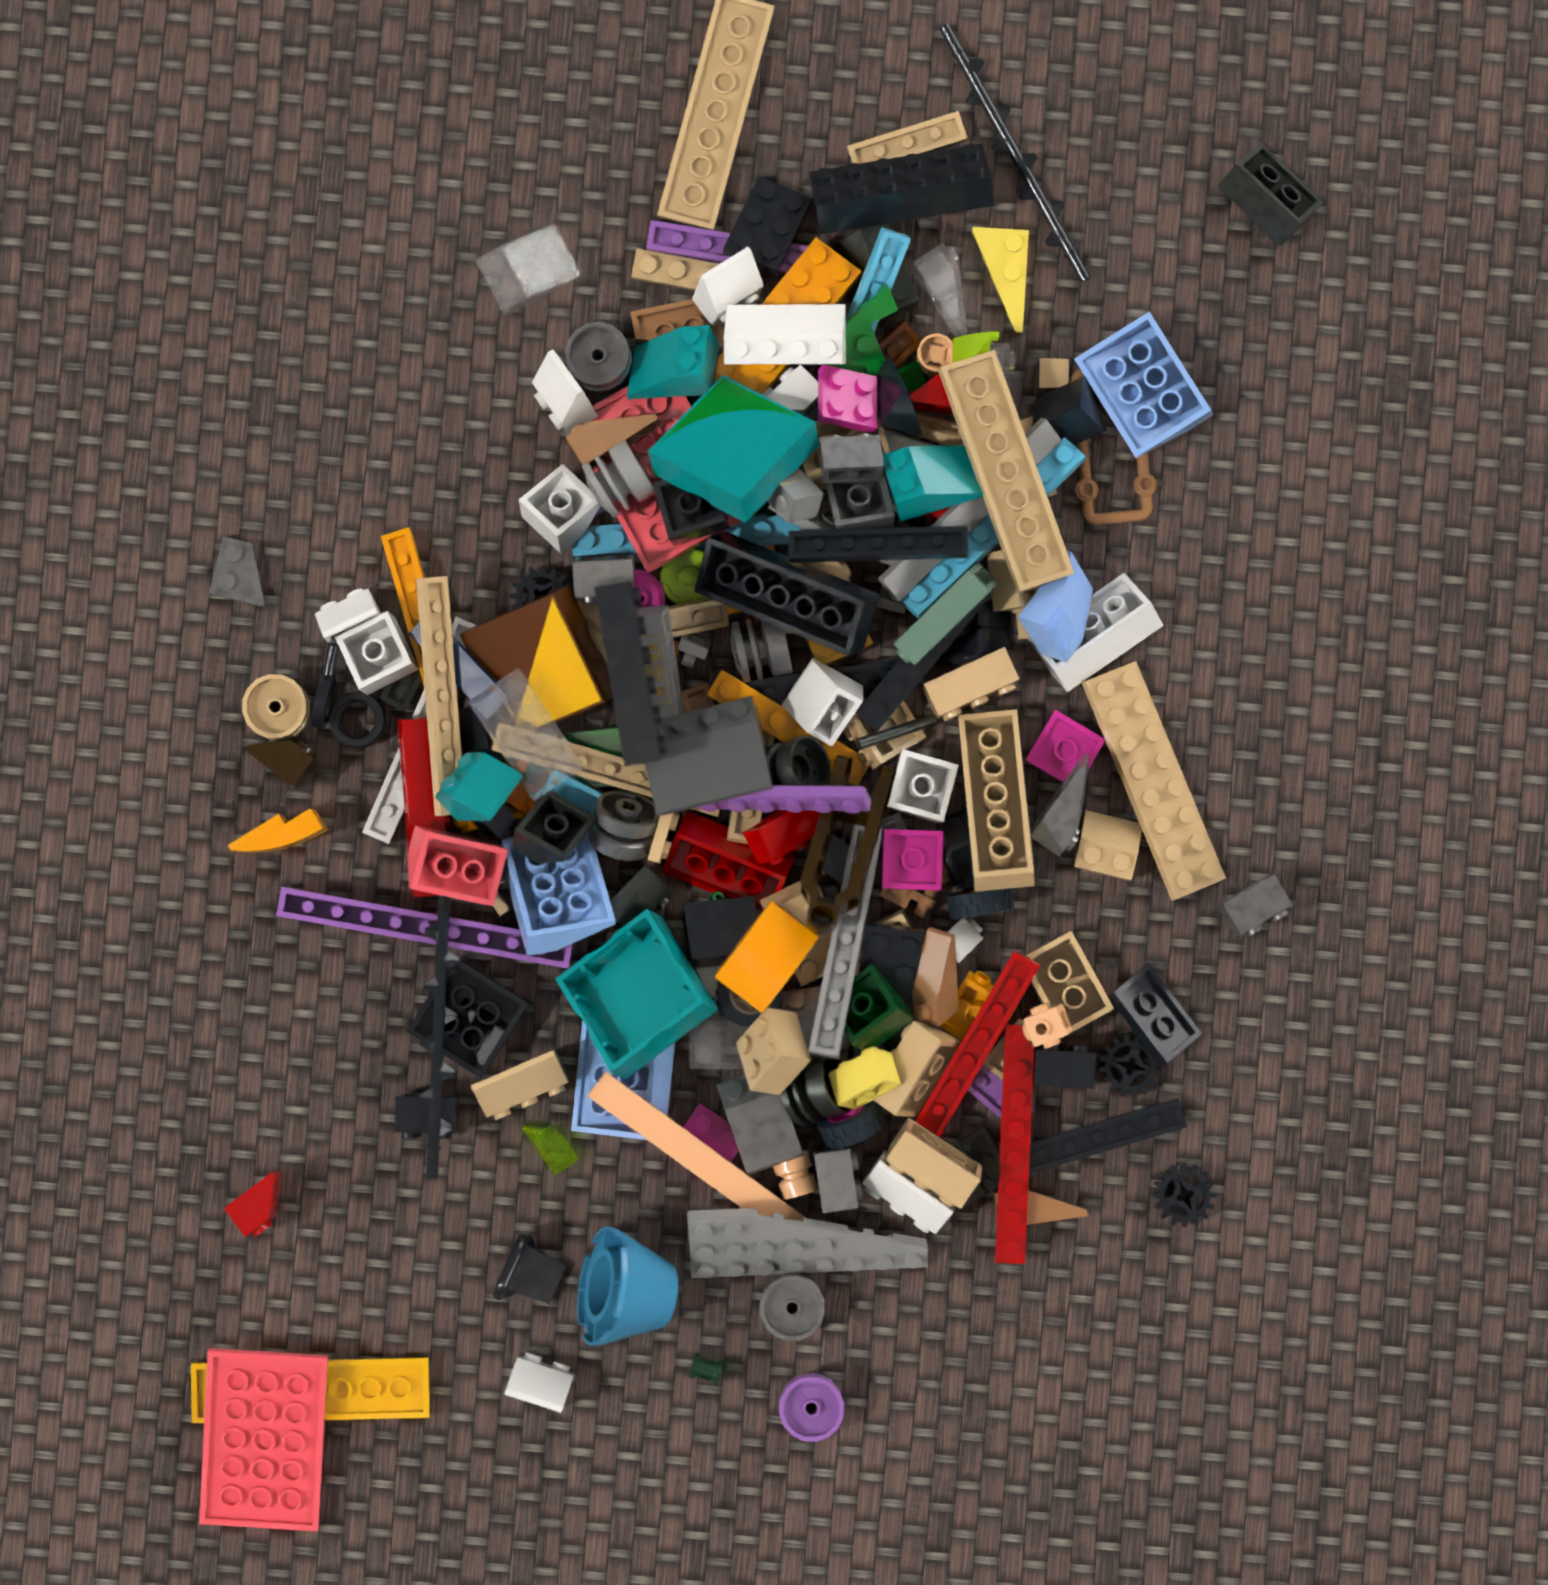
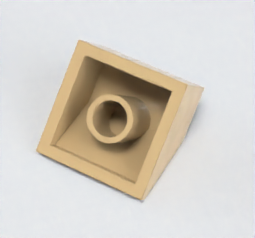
M1085 810L1072 867L1131 881L1142 833L1140 823Z

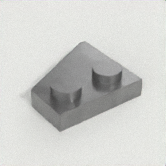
M223 536L209 594L265 608L266 602L263 596L253 544Z

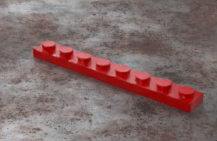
M1016 950L1013 951L917 1115L916 1123L940 1138L1040 968L1039 963Z
M1006 1024L1004 1032L995 1263L1025 1264L1034 1046L1032 1040H1027L1023 1031V1025Z

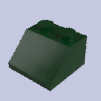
M870 964L854 978L844 1033L850 1043L863 1051L870 1047H878L913 1020L900 995L873 964Z

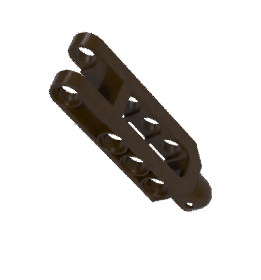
M837 755L828 786H847L853 758ZM881 765L878 784H874L870 798V811H860L858 813L830 811L829 813H820L800 880L801 894L809 905L807 925L809 930L818 936H826L833 932L839 916L859 907L886 812V805L896 768ZM838 820L863 826L865 829L863 836H860L858 840L856 862H852L848 889L845 888L843 892L837 894L834 900L821 897L818 884Z

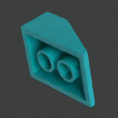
M710 326L680 327L635 346L627 391L628 399L703 395L714 384L720 346Z
M908 446L882 454L885 479L900 522L983 497V491L977 482L965 446Z

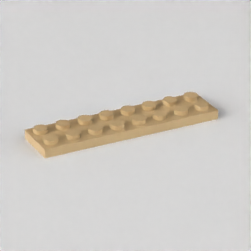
M755 0L715 1L657 217L697 228L715 229L774 13V5Z
M995 350L940 367L938 369L977 482L983 491V498L1017 593L1074 574Z
M1132 662L1082 682V686L1171 901L1226 879L1137 662Z

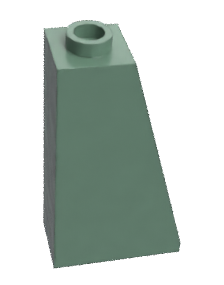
M978 562L894 643L898 648L896 650L897 654L905 662L909 663L911 661L914 665L917 664L999 582Z

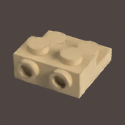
M905 701L899 705L879 731L915 720ZM856 713L843 730L844 735L850 741H855L857 738L878 732ZM919 730L858 751V757L865 766L870 765L872 770L899 755L901 749L907 750L925 739L926 735L923 730Z

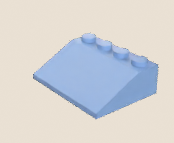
M1150 312L1074 359L1135 458L1182 435L1213 416L1210 407Z
M588 833L565 862L537 863L514 850V837L501 839V845L508 849L503 869L527 956L557 951L615 924V917L596 850L589 842Z
M582 1020L571 1131L647 1140L588 1097V1094L606 1071L668 1116L675 1043L630 1077L624 1079L609 1071L593 1044L589 1031Z

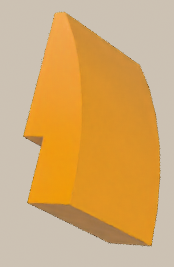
M310 808L290 821L285 816L277 814L229 844L228 847L236 852H272L300 845L329 830L318 812Z
M771 900L736 944L735 949L719 967L715 978L763 1013L802 962L819 936L812 933L806 925Z

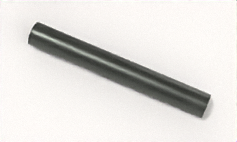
M930 714L855 739V745L858 750L937 725V717L935 714Z

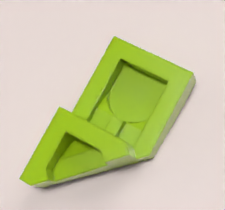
M981 332L953 338L952 363L989 352L991 342L998 341L1000 332Z

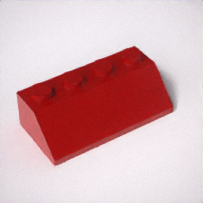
M686 811L662 873L711 893L720 891L725 894L726 899L754 896L755 906L760 905L762 913L764 909L759 900L782 890L796 855L788 852L786 853L787 858L775 865H771L770 862L758 864L748 844L726 840L729 827Z

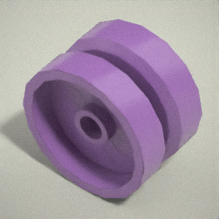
M805 1373L794 1377L785 1385L780 1395L779 1415L783 1426L792 1436L802 1441L817 1442L830 1437L839 1428L844 1414V1402L840 1389L831 1379L818 1373ZM808 1403L817 1405V1409H814L812 1414L807 1412L806 1405Z

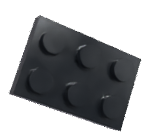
M759 176L723 247V253L732 257L746 247H749L757 268L777 276L812 205L813 198Z
M1149 963L1108 995V998L1160 1067L1169 1063L1202 1035L1201 1031Z

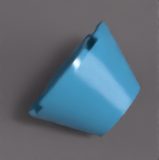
M606 1226L601 1228L591 1241L596 1244L591 1256L585 1255L577 1295L578 1325H584L586 1334H582V1338L585 1343L591 1346H601L664 1328L672 1318L678 1296V1275L672 1263L615 1227Z

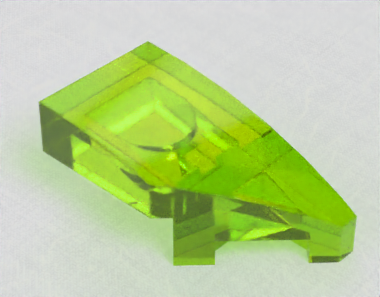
M528 1124L522 1126L523 1131L555 1176L579 1160L577 1153L563 1134L557 1132L556 1128H536Z

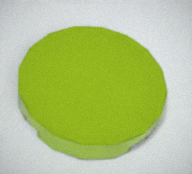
M693 548L662 566L660 573L661 585L666 596L675 604L708 598L694 592L704 551Z

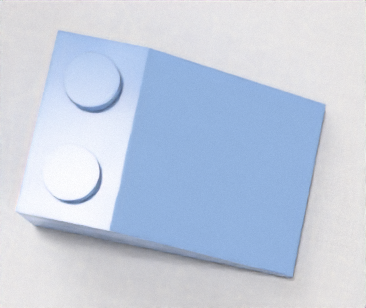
M1067 551L1074 574L1041 585L1018 616L1039 653L1064 662L1069 660L1083 641L1093 594L1091 584L1070 551Z

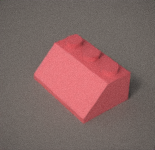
M415 825L408 850L409 888L494 906L508 849L495 842Z

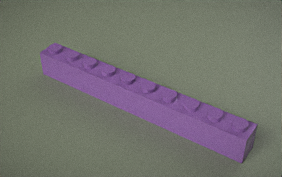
M281 887L276 916L436 945V941L425 934V928L437 923L436 914ZM449 917L448 947L570 968L574 943L557 951L527 956L519 929Z

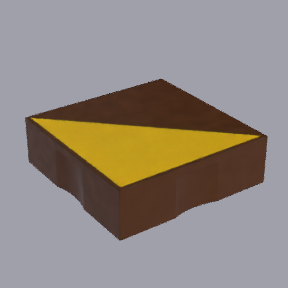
M570 585L535 599L517 610L508 611L480 623L460 634L467 651L512 697L497 712L500 721L530 731H537L602 704L613 697L608 666L591 638L587 621Z

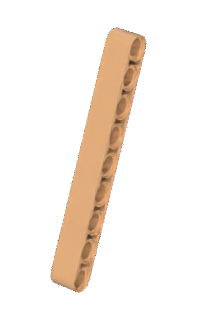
M605 1071L588 1094V1097L739 1207L756 1209L759 1215L772 1217L773 1213L784 1214V1219L794 1221L807 1218Z

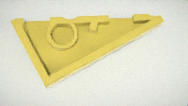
M972 227V235L978 244L984 263L990 272V277L1005 307L1008 319L1014 331L1022 334L1029 230Z

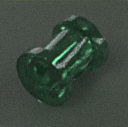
M696 1353L689 1378L694 1379L697 1377L710 1381L713 1386H717L724 1360L717 1362L703 1358L700 1354Z

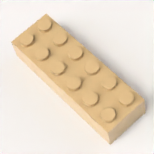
M1017 709L958 715L975 892L1035 886Z

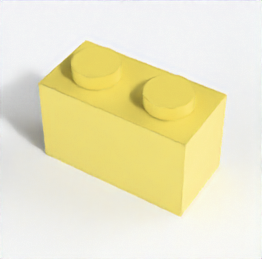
M877 1047L863 1050L860 1056L840 1063L837 1069L828 1073L837 1105L852 1110L860 1108L901 1085L892 1053Z

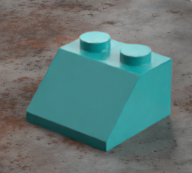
M468 752L458 760V766L453 773L443 780L440 786L441 789L435 795V798L456 820L491 821L523 776L520 772L485 752Z

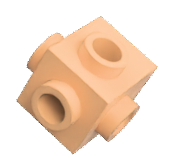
M1046 1003L1030 1009L1031 1014L1023 1019L1025 1022L1023 1024L1024 1034L1028 1041L1032 1040L1034 1047L1043 1044L1046 1049L1061 1043V1037L1073 1031L1062 1003L1049 1008Z

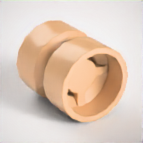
M938 333L930 334L920 342L916 361L920 364L925 375L935 377L939 374L938 369L952 363V340Z
M803 1150L804 1156L773 1166L776 1176L782 1178L778 1184L782 1200L799 1197L819 1190L815 1174L808 1171L812 1166L808 1150Z

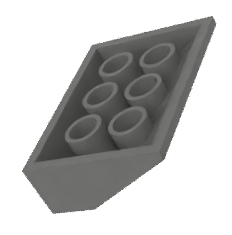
M752 696L661 718L662 723L657 724L658 736L664 735L667 753L662 754L661 761L645 763V768L658 817L773 789L760 716Z

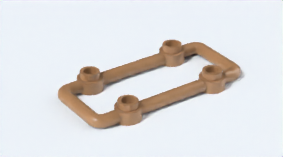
M1081 369L1073 373L1071 382L1084 377ZM1088 440L1077 444V449L1085 455L1086 460L1079 466L1080 481L1075 486L1074 492L1076 498L1082 502L1083 515L1086 521L1090 524L1102 525L1143 521L1150 517L1153 509L1152 495L1157 489V482L1149 472L1148 452L1137 458L1138 476L1133 482V490L1140 497L1141 509L1095 513L1093 500L1097 497L1099 488L1097 483L1091 479Z

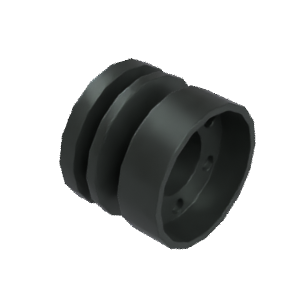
M803 735L785 742L765 746L773 786H828L832 774L830 760L824 747L812 736Z
M821 1056L812 1059L780 1094L783 1106L795 1124L805 1127L824 1121L825 1118H834L849 1113L852 1110L837 1105L828 1073L837 1069L838 1065L843 1062L840 1058Z

